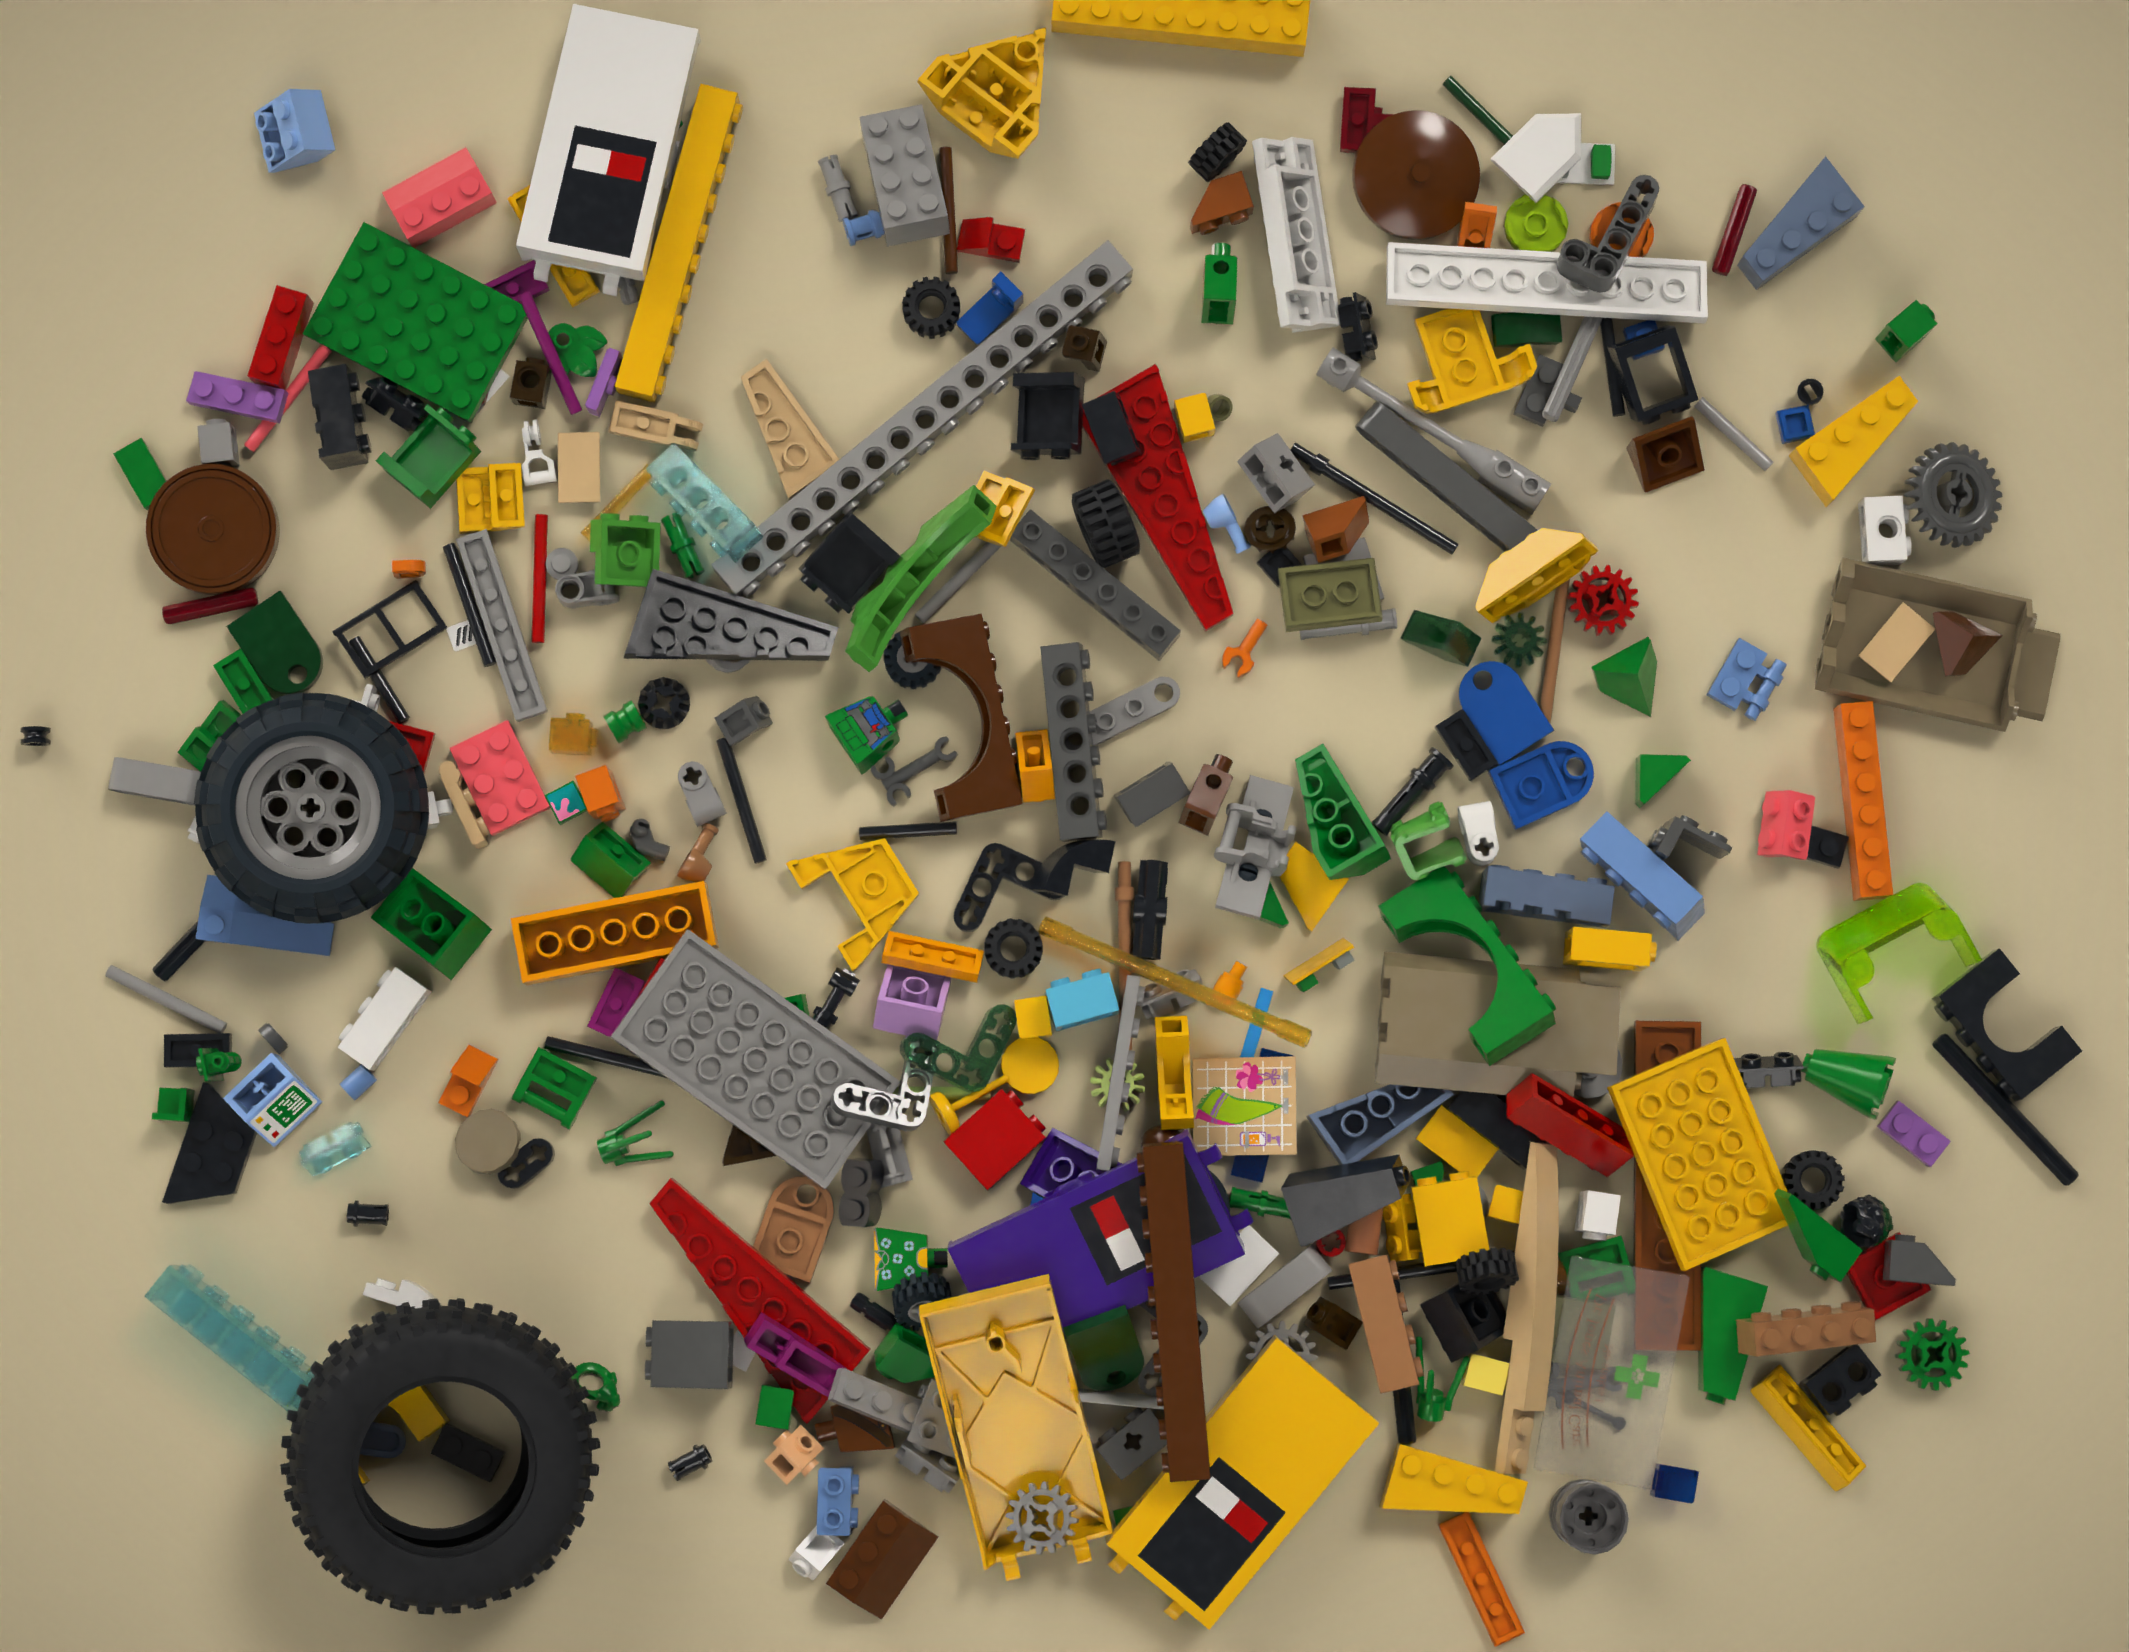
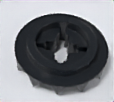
M661 677L649 681L640 691L638 707L642 718L649 725L658 729H669L679 725L686 718L690 708V698L684 686L677 680ZM656 692H659L665 698L676 695L669 702L672 714L669 715L663 708L652 711L655 705L659 703Z

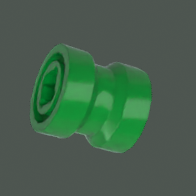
M632 700L623 704L621 710L617 712L611 711L603 715L619 744L627 740L629 734L633 732L639 733L647 729Z

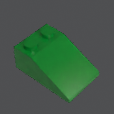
M414 868L411 869L407 877L388 895L371 916V919L450 980L454 978L492 931L478 916Z

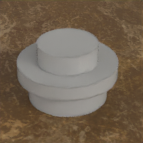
M558 548L548 555L546 569L554 579L559 580L562 576L576 574L578 559L571 550Z

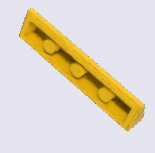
M1780 1364L1751 1388L1750 1392L1833 1490L1838 1491L1848 1486L1866 1467L1860 1457Z

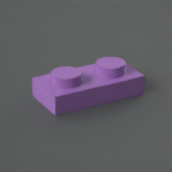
M1900 1101L1894 1103L1877 1125L1881 1131L1928 1167H1932L1951 1142Z

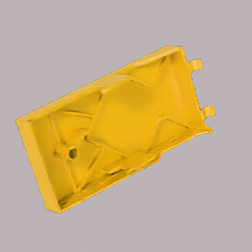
M1049 1274L919 1305V1317L960 1478L963 1482L981 1552L983 1569L988 1570L996 1562H1002L1006 1581L1021 1578L1017 1558L1035 1554L1036 1546H1033L1029 1551H1025L1024 1540L1015 1543L1013 1540L1017 1532L1007 1530L1008 1526L1014 1524L1013 1519L1005 1516L1006 1513L1014 1512L1015 1509L1009 1504V1501H1019L1021 1499L1017 1493L1019 1489L1028 1493L1030 1483H1034L1037 1489H1040L1042 1481L1048 1482L1049 1490H1052L1055 1485L1061 1486L1059 1493L1061 1496L1066 1493L1071 1494L1067 1503L1068 1505H1077L1078 1509L1071 1512V1517L1079 1519V1523L1070 1525V1528L1076 1533L1075 1536L1066 1535L1064 1538L1068 1545L1073 1544L1077 1564L1092 1561L1088 1541L1113 1534L1112 1521ZM1046 1495L1034 1497L1035 1500L1044 1505L1054 1500ZM1024 1507L1021 1513L1022 1526L1027 1522V1511ZM1035 1509L1039 1517L1035 1521L1036 1524H1045L1049 1527L1046 1520L1049 1515L1048 1511L1040 1512ZM1063 1510L1058 1513L1057 1525L1062 1528L1064 1522ZM1037 1532L1031 1536V1538L1038 1541L1051 1539L1045 1532ZM1058 1543L1055 1544L1056 1548L1062 1547Z

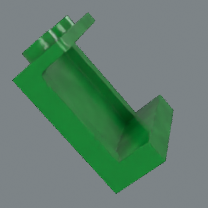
M427 404L424 410L428 413V417L392 457L383 452L376 462L391 477L431 509L482 451L474 444L477 437L462 425L457 429L452 424L455 419L443 408L440 407L436 411Z

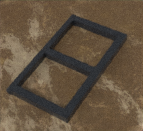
M415 580L333 630L332 633L338 638L364 679L447 629V626L419 586V582ZM414 590L437 626L405 645L381 609ZM376 614L399 649L366 669L343 633L371 615Z

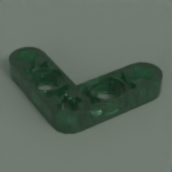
M1005 1004L991 1007L986 1012L966 1056L922 1033H912L904 1037L900 1043V1053L907 1062L969 1093L978 1092L986 1087L1016 1025V1013L1010 1006ZM1004 1012V1019L1008 1021L1007 1025H1000L995 1033L1001 1035V1039L994 1034L986 1033V1029L989 1031L994 1030L997 1024V1020L993 1018L994 1014L997 1015ZM984 1039L993 1042L995 1047L994 1054L989 1058L983 1057L979 1052V1044ZM919 1040V1047L927 1052L932 1051V1047L935 1048V1051L929 1057L928 1064L925 1063V1060L928 1058L927 1055L917 1053L913 1056L911 1054L912 1048L908 1046L909 1043ZM942 1053L948 1054L952 1059V1068L948 1072L939 1070L936 1065L937 1057ZM959 1068L965 1072L976 1070V1077L980 1081L970 1086L968 1084L970 1079L967 1076L957 1074L956 1079L953 1076Z

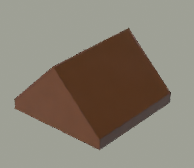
M1693 416L1635 437L1626 447L1645 493L1705 470Z

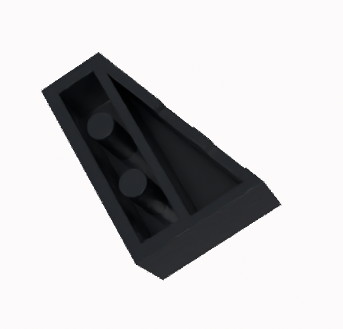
M347 364L308 371L312 406L315 408L317 417L315 429L316 433L320 434L322 448L318 449L319 458L330 470L368 463L367 453H371L372 449L368 434H363L361 422H366L363 404L357 403L355 392L360 391L357 373L351 372Z

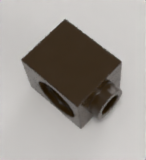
M527 357L526 361L516 360L510 399L513 404L546 409L552 372L550 367L545 365L544 360ZM536 375L540 377L536 387H524V381L528 376Z

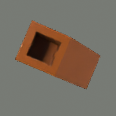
M1242 171L1211 180L1191 219L1190 230L1192 234L1200 232L1201 235L1210 234L1218 230L1219 225L1228 222L1231 225H1237L1247 221L1249 216L1253 214L1254 205Z
M1364 496L1302 515L1306 536L1318 563L1348 554L1369 524Z

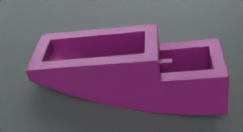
M762 1312L744 1338L747 1348L770 1360L780 1370L829 1397L837 1369L845 1368L816 1346Z

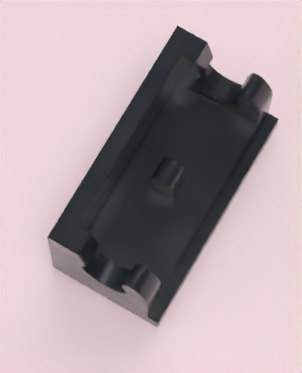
M1113 391L1082 404L1105 465L1110 463L1112 466L1143 455L1118 393Z

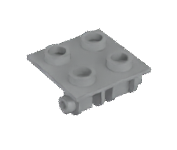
M931 1378L928 1385L923 1384L920 1387L918 1396L923 1398L906 1440L955 1458L936 1380Z

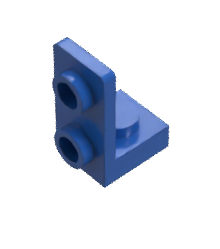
M1000 271L992 279V288L957 321V326L976 345H980L1024 303L1023 293Z

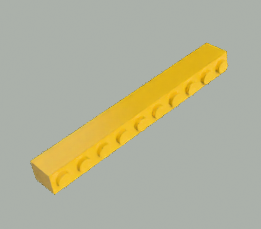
M700 83L615 383L618 394L655 403L657 394L662 395L667 380V377L663 376L666 364L671 365L675 353V346H672L674 334H680L684 316L680 315L683 303H689L692 285L688 284L691 274L697 273L701 260V255H697L700 243L705 244L709 233V225L706 224L708 213L713 214L717 205L718 195L714 194L717 183L722 184L724 180L726 165L723 164L725 153H731L735 139V135L731 134L734 122H740L743 112V105L739 104L740 101L736 92Z

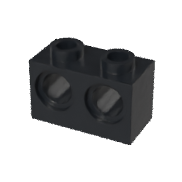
M1858 1344L1848 1345L1801 1381L1800 1384L1824 1415L1834 1413L1838 1416L1852 1405L1849 1400L1858 1393L1864 1396L1878 1385L1875 1380L1881 1376V1373ZM1854 1362L1859 1363L1863 1370L1861 1378L1853 1381L1848 1375V1368ZM1829 1382L1833 1383L1837 1388V1395L1831 1401H1827L1822 1394L1824 1385Z

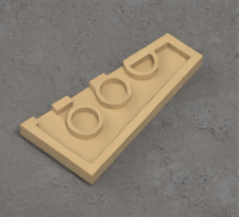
M765 359L740 378L788 499L791 500L840 459L769 361Z

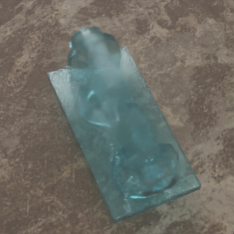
M350 1121L331 1131L330 1133L334 1140L331 1144H329L324 1135L303 1145L304 1149L299 1151L302 1158L301 1163L312 1176L326 1173L334 1165L346 1159L356 1158L364 1150L372 1147L362 1135L364 1131L359 1122L353 1124Z

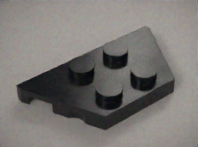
M203 1082L162 1201L163 1203L172 1204L237 1194L257 1132L231 1108L209 1083Z

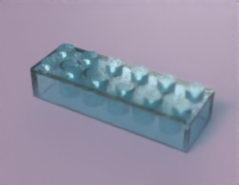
M184 1264L169 1265L144 1297L286 1411H298L302 1398L296 1394V1391L300 1384L309 1386L312 1377L314 1378L311 1367L304 1362L307 1357L293 1346L288 1348L278 1341L281 1336L269 1326L265 1325L262 1327L257 1325L253 1321L255 1315L242 1305L237 1307L227 1301L230 1295L215 1284L212 1287L202 1281L204 1274L191 1264L188 1266Z

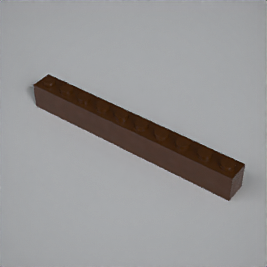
M1183 1141L1143 1144V1152L1137 1153L1138 1173L1145 1172L1146 1186H1139L1141 1206L1148 1207V1219H1142L1144 1240L1150 1239L1151 1252L1145 1253L1146 1273H1153L1154 1286H1148L1149 1306H1156L1157 1319H1151L1150 1323L1152 1340L1158 1339L1159 1353H1153L1154 1372L1161 1373L1162 1386H1156L1157 1407L1164 1406L1165 1419L1159 1420L1160 1440L1167 1439L1168 1451L1167 1453H1161L1163 1473H1169L1170 1482L1210 1479V1463Z

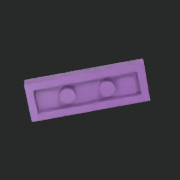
M195 371L186 402L193 406L280 424L289 393L284 389Z

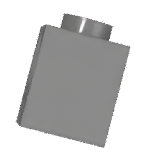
M211 419L206 421V425L197 426L201 464H220L229 467L240 466L236 428L230 422H226L225 419Z

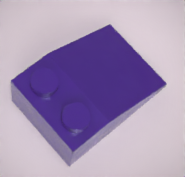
M1052 1127L1020 1184L1045 1199V1193L1091 1171L1094 1177L1100 1175L1096 1173L1099 1151Z

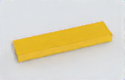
M530 185L507 198L520 222H522ZM555 264L551 265L550 271L572 308L600 292L588 271Z

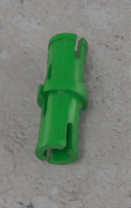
M680 512L672 513V519L676 527L673 526L669 515L662 518L661 523L664 525L672 543L670 549L672 554L677 555L685 574V579L694 578V573L690 564L693 566L697 576L704 573L705 570L693 547L696 543L693 537H689Z
M1232 1187L1229 1200L1230 1208L1243 1210L1248 1208L1249 1211L1257 1212V1216L1264 1217V1214L1291 1219L1284 1197L1270 1195L1265 1190H1262L1260 1193Z

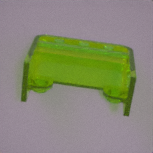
M1925 883L1910 885L1819 935L1816 942L1817 951L1857 1024L1873 1019L1858 991L1860 987L1868 984L1874 976V964L1868 953L1922 924L1925 925L1929 934L1934 939L1939 941L1951 940L1965 967L1982 961L1959 916L1929 885Z

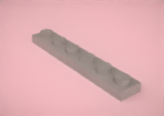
M484 529L456 539L515 720L520 722L547 713L548 710L488 530Z
M1127 975L1096 1173L1098 1174L1110 1170V1167H1117L1120 1148L1114 1147L1116 1134L1122 1135L1125 1120L1124 1115H1119L1120 1103H1127L1130 1083L1124 1082L1125 1071H1132L1135 1051L1129 1050L1131 1038L1138 1037L1140 1019L1134 1018L1136 1006L1143 1005L1145 987L1139 986L1140 977Z

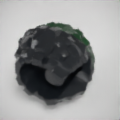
M1865 1195L1844 1205L1843 1211L1840 1213L1842 1218L1840 1232L1858 1247L1869 1248L1879 1245L1887 1239L1889 1232L1893 1230L1892 1216L1889 1209L1882 1201L1871 1195Z

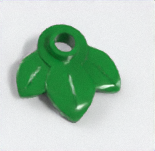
M567 323L554 325L548 333L566 374L568 375L572 371L583 377H595L597 374V361L593 351L601 349L608 343L605 336L594 327L588 325L574 328ZM560 333H566L569 336V342L565 346L557 342V336Z

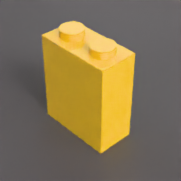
M1469 1171L1449 1174L1450 1180L1437 1182L1436 1176L1417 1179V1186H1411L1424 1266L1456 1262L1457 1259H1461L1462 1255H1469V1252L1475 1251L1477 1253L1480 1252L1479 1249L1484 1248L1489 1250L1478 1180L1476 1176L1469 1177Z

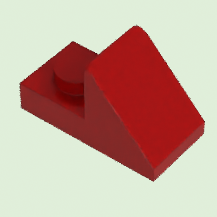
M993 217L963 219L957 252L1020 263L1025 229L994 224Z

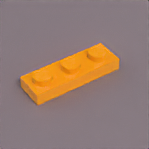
M889 931L881 963L977 983L984 950Z

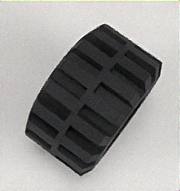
M1107 479L1072 494V507L1077 522L1094 560L1100 566L1106 568L1140 553V542L1134 523L1118 488L1112 481Z

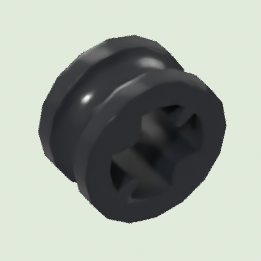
M42 726L21 727V733L24 734V739H21V745H50L51 740L47 738V734L51 732V728Z

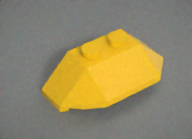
M1541 528L1537 532L1529 534L1524 541L1511 550L1505 551L1498 559L1489 564L1475 608L1478 613L1491 623L1499 621L1501 617L1510 616L1526 609L1579 573L1590 561L1591 556L1598 552V549L1582 533Z

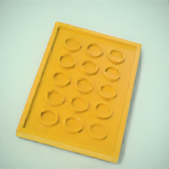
M1726 1038L1715 1040L1607 1087L1681 1271L1691 1269L1788 1226L1774 1195L1777 1189L1788 1191Z

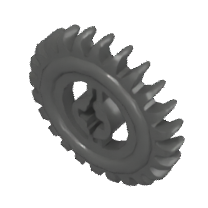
M1950 442L1947 445L1940 443L1934 449H1926L1924 451L1926 456H1919L1915 459V462L1919 463L1920 466H1913L1908 469L1910 473H1914L1917 477L1905 480V484H1910L1914 487V490L1906 492L1904 496L1915 498V502L1907 506L1906 509L1918 510V514L1911 521L1924 520V524L1919 532L1932 529V535L1929 537V540H1936L1942 536L1941 546L1948 545L1952 540L1951 546L1953 548L1960 547L1962 543L1964 546H1970L1974 541H1981L1984 533L1992 531L1991 523L1998 522V515L1995 512L2002 510V505L1996 501V499L2003 496L2001 491L1996 490V487L2000 485V480L1992 478L1996 472L1995 469H1987L1988 459L1985 457L1979 460L1978 450L1974 449L1969 452L1966 444L1958 447L1954 442ZM1946 472H1952L1951 481L1938 485L1940 478ZM1967 478L1974 491V503L1971 510L1964 517H1959L1960 508L1968 505L1972 499L1971 486L1965 481Z

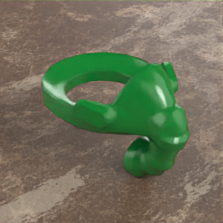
M593 1362L582 1363L575 1367L577 1373L571 1379H577L578 1381V1378L585 1373L596 1374L602 1379L603 1386L598 1390H587L589 1396L586 1397L590 1400L599 1401L596 1406L599 1411H613L614 1408L619 1406L620 1395L617 1393V1377L615 1372L610 1373L602 1365Z

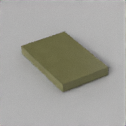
M1374 558L1278 568L1286 632L1382 622L1383 616Z

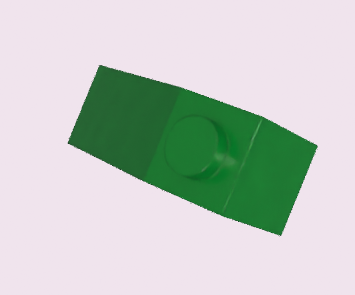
M1777 1189L1774 1195L1802 1258L1812 1265L1809 1270L1824 1281L1829 1277L1841 1282L1863 1250L1793 1194Z

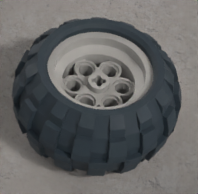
M296 693L280 696L255 706L238 717L218 737L206 756L207 759L202 768L200 778L197 780L194 798L196 832L201 849L204 851L211 867L215 871V875L221 883L238 898L250 905V907L263 914L295 923L307 924L346 919L370 909L385 899L407 877L418 859L429 822L428 787L424 772L414 751L400 731L383 716L361 703L342 696L323 693ZM296 769L301 770L305 775V783L297 789L291 787L288 783L289 773ZM327 771H334L339 777L338 785L331 790L325 789L321 784V777ZM278 797L283 798L288 806L286 813L279 817L270 811L271 802ZM311 798L314 799V804L320 805V811L314 812L312 818L309 817L308 812L302 810L303 804H308ZM342 800H349L354 805V814L350 818L343 819L337 813V805ZM293 826L300 828L303 832V840L296 846L290 845L286 840V832ZM327 827L333 829L337 835L335 844L330 847L322 845L319 840L320 832Z

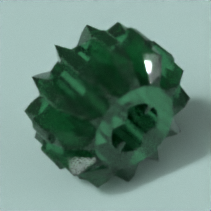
M1519 612L1515 623L1513 618L1507 615L1504 618L1505 625L1497 623L1495 626V630L1501 635L1492 636L1491 642L1501 644V646L1494 650L1495 655H1500L1503 652L1507 654L1502 661L1503 664L1507 665L1511 658H1514L1515 668H1520L1523 658L1526 664L1531 666L1534 664L1532 655L1536 657L1543 655V650L1538 646L1546 645L1547 639L1537 637V635L1541 634L1545 628L1543 625L1536 628L1532 627L1536 620L1534 616H1531L1527 623H1525L1523 613ZM1517 633L1523 635L1521 639L1526 638L1527 642H1524L1522 647L1515 646L1517 642H1512Z

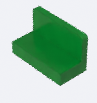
M604 822L599 823L584 836L571 857V861L614 898L623 897L631 884L651 864L648 859Z

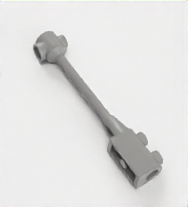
M1332 348L1321 364L1316 375L1324 379L1329 385L1343 392L1355 387L1456 450L1457 454L1480 474L1478 482L1529 514H1533L1551 486L1550 482L1502 452L1494 451L1466 439L1462 440L1361 376V364L1337 349Z

